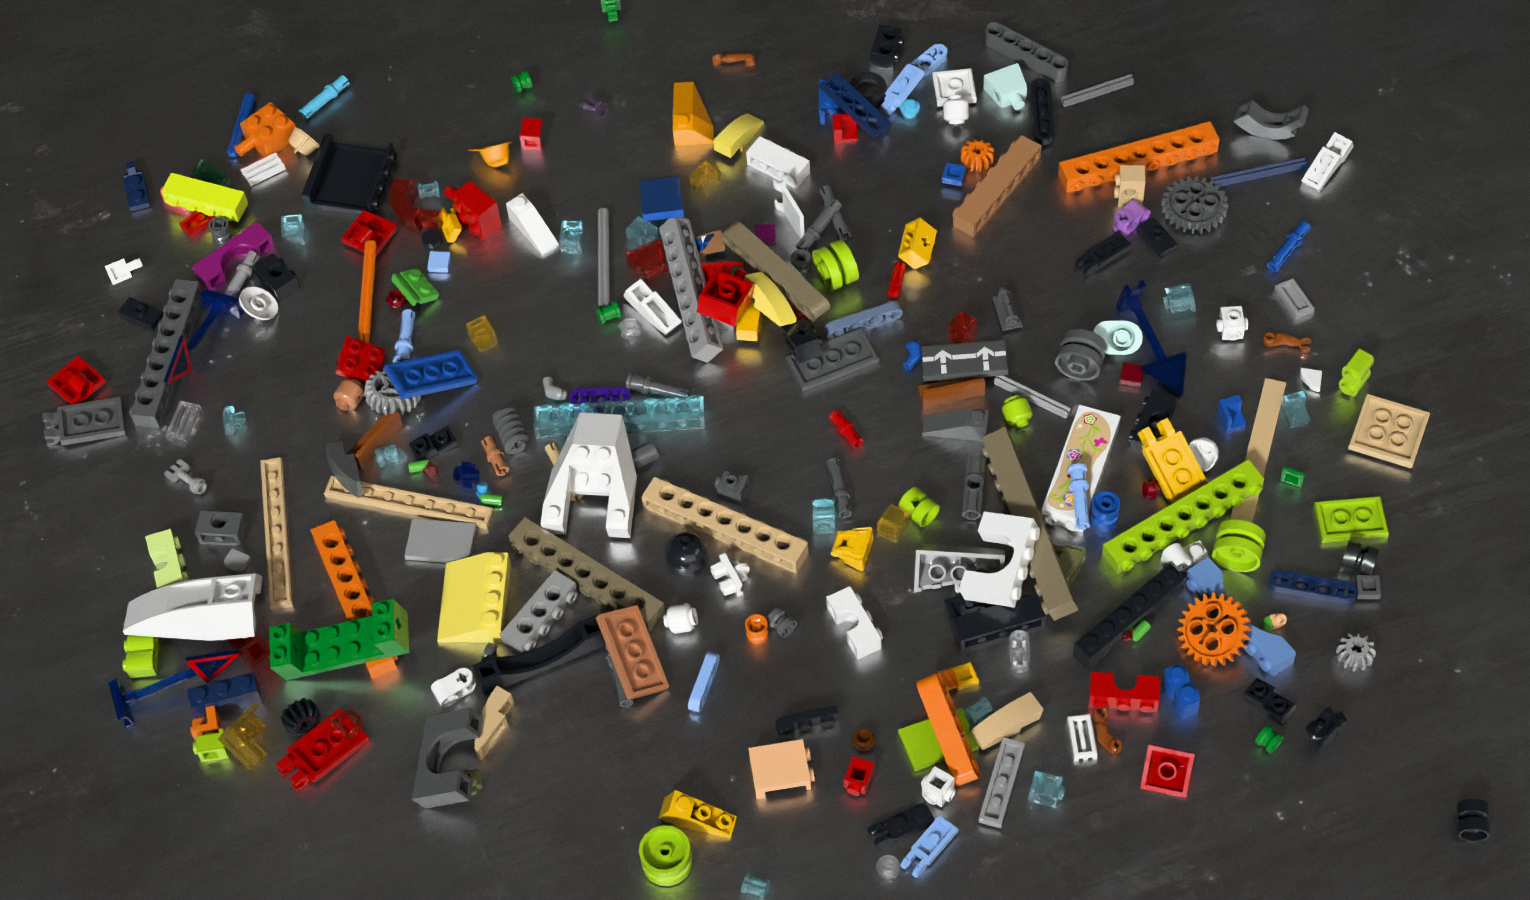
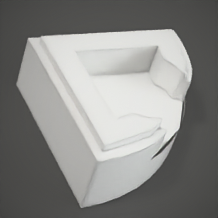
M1301 368V380L1309 386V389L1320 392L1322 371Z

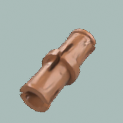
M487 436L484 438L485 441H481L487 453V460L492 463L496 475L503 476L506 474L505 471L509 472V468L503 458L504 454L498 448L494 437Z

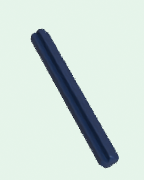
M1306 157L1212 176L1210 181H1214L1213 186H1227L1306 169L1308 161Z

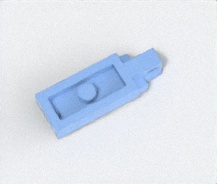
M911 64L905 66L885 92V101L880 106L884 113L891 116L897 107L901 106L925 75L922 69Z

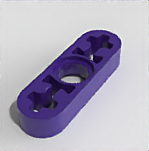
M623 387L579 388L573 390L569 396L571 406L576 410L625 409L631 404L630 392ZM599 395L606 397L603 402H597L595 398Z

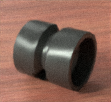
M1349 540L1341 567L1352 571L1356 568L1361 574L1372 575L1380 549L1369 545L1364 548L1361 543Z

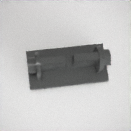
M1005 287L1000 288L998 296H994L992 299L1002 331L1023 327L1013 293H1010Z

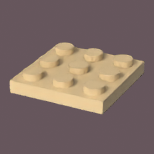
M1367 394L1348 449L1412 469L1430 412Z

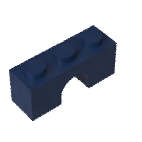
M254 672L187 689L190 709L195 719L206 717L205 707L215 706L218 712L220 706L228 703L238 704L240 709L263 704L260 686Z

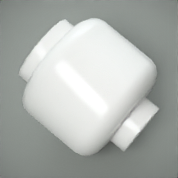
M961 95L949 96L950 100H946L943 103L944 120L949 121L950 125L964 124V121L969 118L968 101L961 99Z
M688 603L672 605L667 609V614H664V625L666 628L669 627L670 631L674 634L690 632L698 624L697 611Z

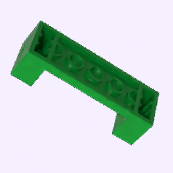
M394 599L372 603V616L301 632L291 623L269 627L270 669L286 681L410 653L408 611Z

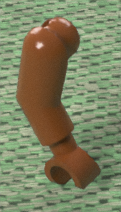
M752 53L725 54V56L717 54L712 57L714 66L720 65L722 62L735 63L745 61L746 67L756 65L755 56Z
M1271 332L1266 333L1263 337V342L1267 347L1288 345L1299 347L1302 353L1310 351V347H1302L1304 344H1311V339L1308 337L1299 340L1297 337L1286 333L1273 334Z
M1102 707L1103 718H1100L1095 709L1092 718L1097 722L1096 733L1098 742L1109 753H1119L1122 749V742L1108 733V726L1105 724L1107 710Z

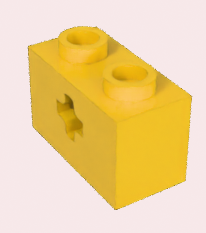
M921 218L907 223L898 257L914 269L927 265L931 260L937 230Z

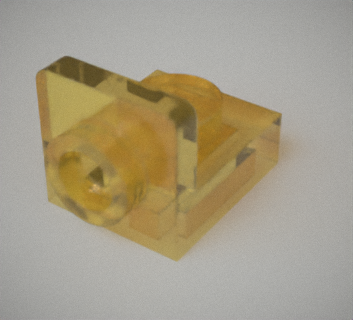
M706 160L689 175L690 187L695 191L705 186L709 179L718 185L721 183L720 169Z

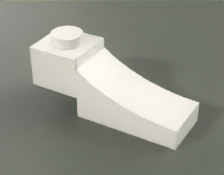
M1334 132L1326 147H1322L1301 180L1302 183L1320 192L1334 171L1349 155L1354 147L1353 142Z

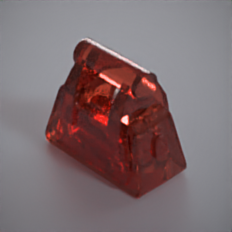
M660 239L626 253L627 265L637 274H642L646 281L668 272V268L664 264L666 259L665 251Z

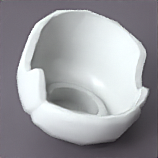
M1196 437L1189 443V447L1202 472H1207L1215 465L1219 457L1216 443L1206 437Z

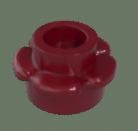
M398 289L391 290L386 297V302L393 308H399L406 304V297Z
M1150 478L1149 481L1143 482L1142 494L1144 498L1155 499L1160 493V486L1153 478Z

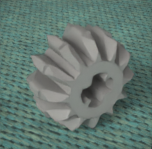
M1359 632L1355 637L1349 633L1346 635V639H1340L1339 646L1336 648V654H1338V662H1344V669L1350 666L1353 672L1356 671L1357 667L1364 671L1366 666L1372 665L1373 658L1376 656V650H1374V642H1368V635L1361 638Z

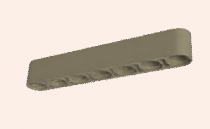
M737 221L721 233L724 243L756 272L764 273L778 287L784 297L808 319L815 321L830 310L828 300L741 222Z

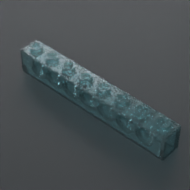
M692 395L678 398L628 399L625 401L534 406L536 439L568 437L577 420L575 418L578 417L579 413L622 415L627 434L705 429L703 396Z

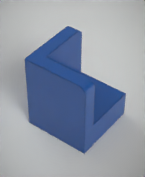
M1240 395L1219 400L1217 413L1226 432L1246 427V421L1241 412L1242 399Z

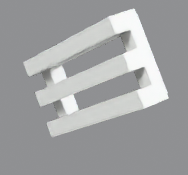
M275 152L241 169V173L251 187L285 170V165Z
M1091 715L1068 716L1067 722L1074 761H1079L1081 758L1088 760L1091 757L1092 759H1097L1098 755ZM1083 720H1086L1091 748L1089 752H1087L1082 725ZM1073 721H1077L1082 750L1079 753Z

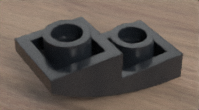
M446 426L431 436L428 433L423 434L410 442L409 445L419 461L442 454L458 446L459 443L451 428Z
M1256 678L1243 693L1252 704L1281 724H1284L1296 710L1294 702L1277 694L1275 687L1259 678Z

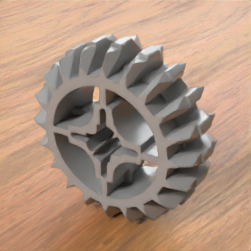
M384 368L382 372L376 371L375 375H370L369 380L365 384L364 395L366 396L367 405H370L371 410H376L378 414L384 412L385 416L393 414L395 411L403 415L404 411L411 412V409L416 408L417 403L421 399V396L402 400L385 373Z

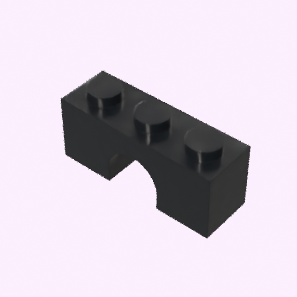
M1153 389L1150 396L1145 397L1142 405L1144 411L1143 413H1138L1135 425H1137L1136 430H1131L1128 442L1131 443V452L1143 455L1141 450L1144 444H1142L1137 433L1147 427L1151 429L1155 439L1162 437L1159 430L1154 428L1152 424L1159 423L1166 418L1169 421L1171 420L1175 411L1177 397Z

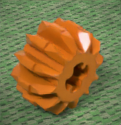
M974 139L973 143L967 141L966 146H963L961 149V161L966 166V169L970 168L972 172L978 170L981 173L982 169L988 170L989 166L993 165L994 148H991L990 143H985L983 139L980 142Z

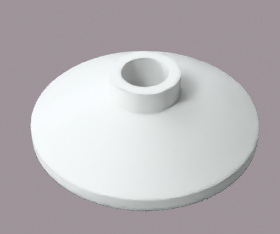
M247 287L241 291L239 295L240 305L250 316L260 320H269L276 316L278 304L269 292L259 287Z

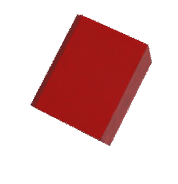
M1149 743L1140 788L1186 798L1195 753Z

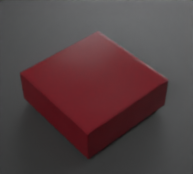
M1123 363L1120 384L1141 387L1143 371L1140 368L1144 366Z

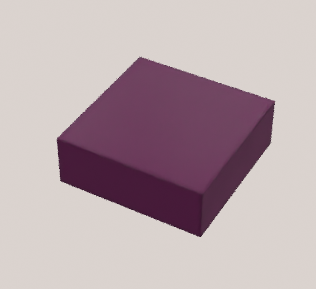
M775 224L755 225V236L766 245L776 244Z

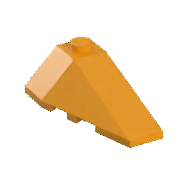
M694 82L674 83L673 136L675 146L714 144V126Z

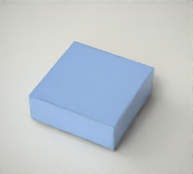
M430 251L428 272L448 273L451 260L450 252Z

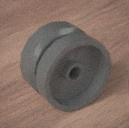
M1084 329L1066 331L1061 339L1060 349L1055 358V365L1060 372L1072 379H1095L1100 374L1107 352V344L1102 337L1092 331Z

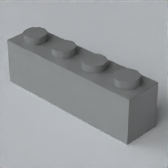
M917 543L914 593L925 589H938L942 586L960 585L965 570L981 573L1001 571L1005 566V548Z

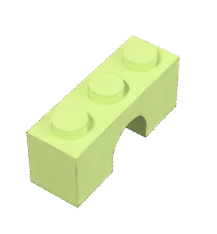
M171 529L145 536L149 554L154 565L162 562L168 563L163 569L154 571L157 589L189 581L187 571L183 572L182 566H186L183 554H179L178 551L179 548H182L179 537L174 536Z

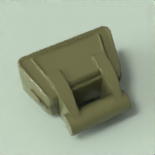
M1054 545L1070 586L1086 561V548L1071 545Z

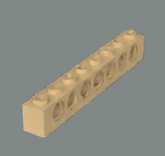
M654 477L641 496L643 508L797 574L809 554L808 542L803 538L787 534L780 528L768 526L762 520H754L743 512L733 511L722 503L712 502L703 495L693 494L684 487L679 488L672 485L668 480Z

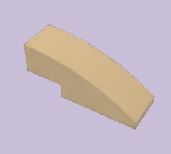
M499 686L495 687L481 712L483 717L480 738L475 739V751L477 758L480 760L484 758L508 727L506 714L514 705L512 694Z
M1029 692L994 712L970 730V734L981 749L984 750L1001 742L1003 737L1009 738L1020 733L1022 727L1039 720L1044 709L1034 695Z

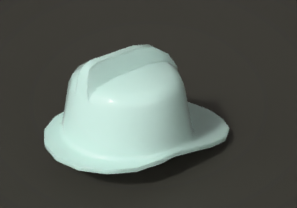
M1103 321L1096 325L1092 331L1105 340L1107 344L1106 354H1132L1142 344V331L1133 322Z

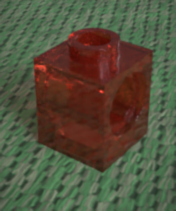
M959 311L948 324V339L956 344L970 343L977 335L978 320Z

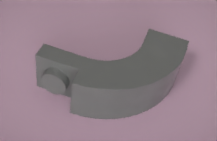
M1251 100L1238 106L1233 122L1246 132L1258 137L1275 140L1294 137L1297 128L1305 125L1309 109L1302 105L1286 113H1272Z

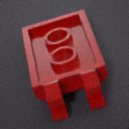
M339 708L286 749L287 755L276 763L277 770L285 777L296 767L299 771L290 780L292 787L299 792L308 785L309 781L311 783L317 782L369 742V737Z

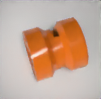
M760 614L749 616L745 622L747 639L753 644L765 642L768 638L766 618Z

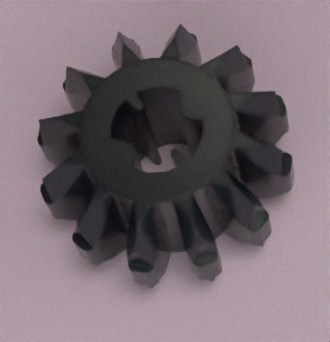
M302 698L300 701L295 700L293 704H288V708L282 711L283 715L280 718L290 735L300 736L302 733L307 734V731L312 730L315 725L319 724L321 715L318 707L311 699L306 700Z

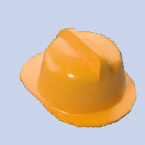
M512 141L500 145L474 147L468 149V151H479L486 164L498 167L508 163L510 155L509 144Z

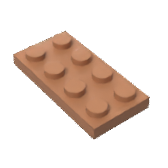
M638 605L603 613L596 617L627 700L661 692L670 687Z

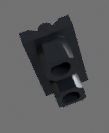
M1327 707L1316 721L1309 722L1306 731L1310 739L1317 740L1320 750L1326 748L1331 740L1336 739L1338 730L1341 727H1345L1348 721L1342 711L1333 712L1331 707Z

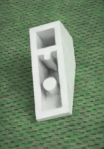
M523 193L506 203L509 219L542 256L559 246V243L535 207Z

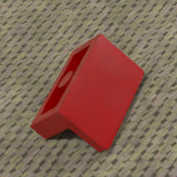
M722 261L701 264L706 284L716 269L731 274V268L743 267V262Z

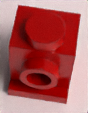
M855 756L852 757L843 779L844 788H846L849 794L859 796L862 793L866 795L872 777L875 774V763Z

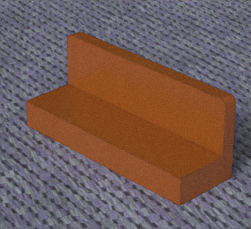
M981 377L951 379L918 386L922 406L925 408L984 396L985 380Z
M396 411L392 415L388 414L385 416L383 414L347 453H354L357 468L363 470L403 427L400 414Z

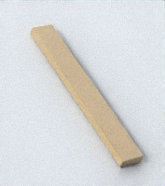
M1265 378L1245 458V461L1249 459L1263 477L1286 387V382ZM1259 494L1254 497L1249 496L1244 499L1241 505L1233 507L1230 520H1244L1253 523Z
M282 457L260 460L271 610L293 607L284 469Z
M334 476L330 477L324 492L327 498L442 521L476 523L477 528L487 530L494 513L492 507L362 481V497L358 498L345 489Z

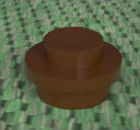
M861 728L853 734L852 743L856 749L866 751L874 746L875 736L869 729Z

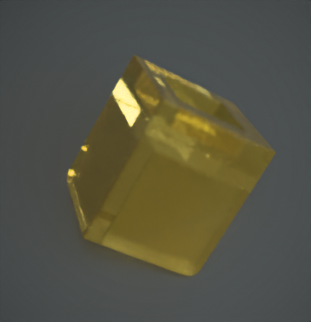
M485 315L466 324L469 337L479 352L498 345L496 333Z
M892 504L889 505L877 523L878 535L897 544L910 524V513Z

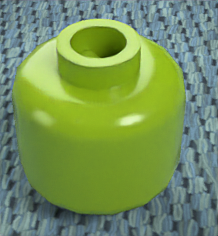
M1015 395L1004 401L1002 412L1007 424L1017 428L1027 426L1029 424L1028 420L1033 416L1027 399L1020 397V395Z

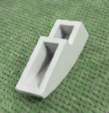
M642 279L625 290L623 297L649 323L665 335L682 323L656 291L652 292Z

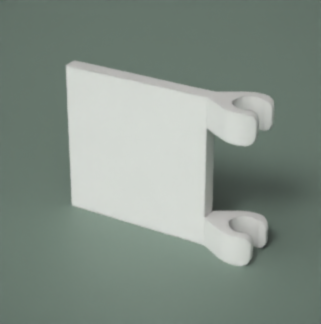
M781 176L782 183H777L775 179L773 180V187L783 195V203H778L777 200H774L775 208L785 214L801 240L805 235L804 216L786 188V178Z

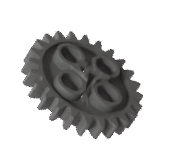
M1187 176V181L1179 178V184L1173 181L1172 187L1167 186L1161 202L1162 213H1165V219H1170V225L1176 223V229L1184 227L1183 232L1191 229L1192 234H1194L1195 230L1202 234L1204 228L1210 232L1211 226L1217 228L1218 223H1223V218L1226 217L1228 211V197L1225 196V190L1220 191V185L1213 186V180L1207 183L1206 177L1200 181L1198 176L1194 180Z

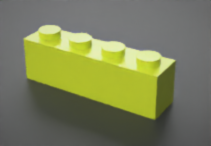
M175 173L170 174L161 191L165 203L170 206L183 207L189 211L202 212L208 216H223L228 221L239 222L248 205L245 192Z

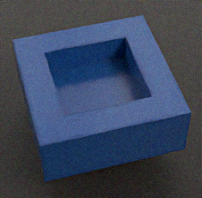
M946 162L942 183L962 186L966 166Z

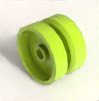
M842 239L831 242L828 248L822 246L813 250L812 257L816 271L822 283L829 291L833 292L841 288L843 282L851 284L859 279L855 259L849 247Z
M1224 521L1218 525L1212 558L1218 565L1231 571H1254L1260 567L1266 534L1258 525L1249 521Z
M662 825L652 828L642 838L639 846V856L644 875L651 882L659 886H672L679 884L687 878L692 869L693 858L688 837L682 830L674 826Z

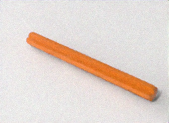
M367 240L365 242L357 338L367 343L370 340L377 248L374 240Z

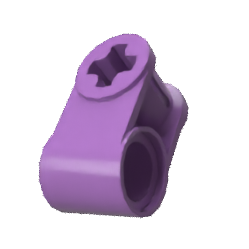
M1135 199L1130 200L1122 209L1115 213L1114 233L1120 232L1124 237L1128 236L1138 225L1148 220L1151 211Z

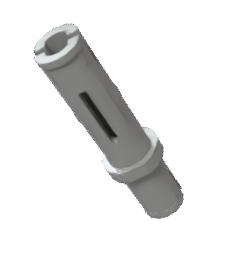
M249 251L242 264L237 266L236 274L219 299L224 305H232L246 279L253 274V265L260 259V256L254 251Z

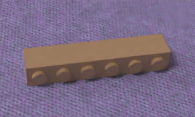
M1023 135L1017 141H1013L1009 150L1000 156L998 163L988 170L986 177L978 181L974 191L966 195L962 205L955 208L952 214L953 226L974 237L1041 159L1042 145Z

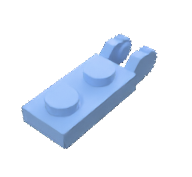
M939 815L911 847V851L903 859L900 866L904 869L908 868L917 856L921 861L914 868L912 875L918 878L924 872L927 865L934 861L958 833V828Z

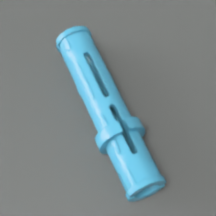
M341 75L332 84H327L320 94L298 110L301 117L308 120L309 117L332 98L338 97V93L350 85L349 82H346L348 79Z

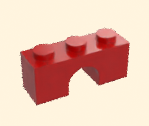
M1091 672L1089 688L1090 707L1102 709V707L1105 709L1117 708L1121 711L1131 709L1146 713L1158 711L1160 676L1137 675L1134 688L1121 690L1114 683V673Z

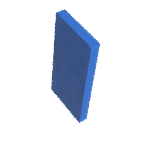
M679 176L639 181L643 221L684 216Z
M460 349L386 364L384 367L385 373L402 400L476 384L478 380Z

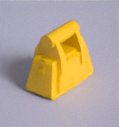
M872 527L838 531L831 555L841 558L846 564L859 571H864L874 541Z

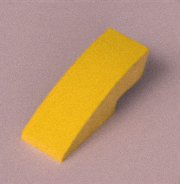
M753 297L737 323V340L758 341L763 313L754 307L755 299Z

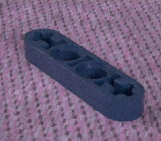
M1275 570L1269 578V587L1274 592L1339 604L1353 603L1358 592L1357 587L1351 582L1285 570ZM1277 578L1282 579L1281 584H1277ZM1289 580H1292L1291 587L1288 586ZM1303 581L1308 587L1306 589H1299L1295 583ZM1326 585L1330 588V592L1322 593L1318 590V587ZM1335 588H1337V594H1336V595L1334 594ZM1344 590L1349 591V596H1345Z

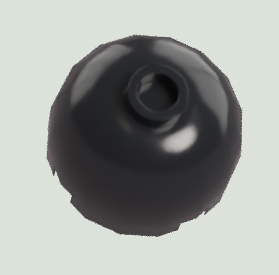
M681 531L668 540L665 546V561L674 573L681 576H691L700 568L701 570L705 568L708 562V548L700 535L691 531Z

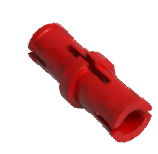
M837 409V414L833 411L829 415V419L839 429L838 433L846 438L853 449H856L857 446L860 447L864 439L854 429V424L845 418L841 410Z

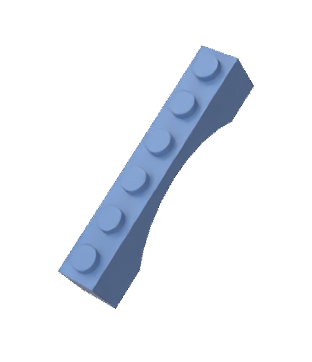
M1206 557L1187 570L1186 585L1191 591L1197 593L1201 601H1203V594L1208 595L1210 599L1213 592L1218 595V599L1222 593L1226 595L1223 585V572L1209 557ZM1214 609L1213 612L1215 614V617H1217L1219 614V610ZM1250 623L1245 624L1252 628V631L1245 634L1251 638L1250 640L1243 641L1247 646L1245 651L1256 658L1263 671L1268 672L1274 677L1294 663L1296 651L1282 636L1265 632ZM1234 624L1227 627L1230 633L1234 631Z

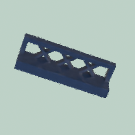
M838 72L820 83L819 88L873 139L878 135L884 138L889 134L891 122Z

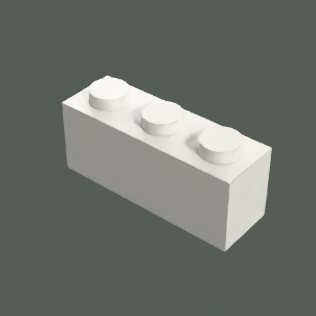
M761 136L758 137L746 152L747 165L781 181V176H784L786 184L795 189H798L810 174V161L804 156H799L789 149L783 148Z

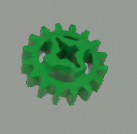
M600 0L602 13H608L609 22L618 21L617 11H621L620 0Z

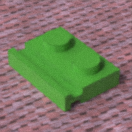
M419 268L402 271L399 275L396 273L392 275L391 280L412 306H415L416 303L423 304L438 300V291Z

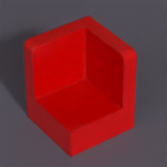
M848 114L832 115L834 143L858 141L857 123Z
M523 118L520 131L522 149H542V119Z

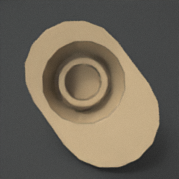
M297 127L293 128L288 140L294 148L293 153L300 152L308 156L320 147L305 132Z

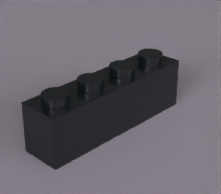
M1037 594L1020 597L1016 602L1015 608L1001 605L989 608L982 607L975 612L961 613L952 618V631L960 651L1043 628L1046 625V614Z

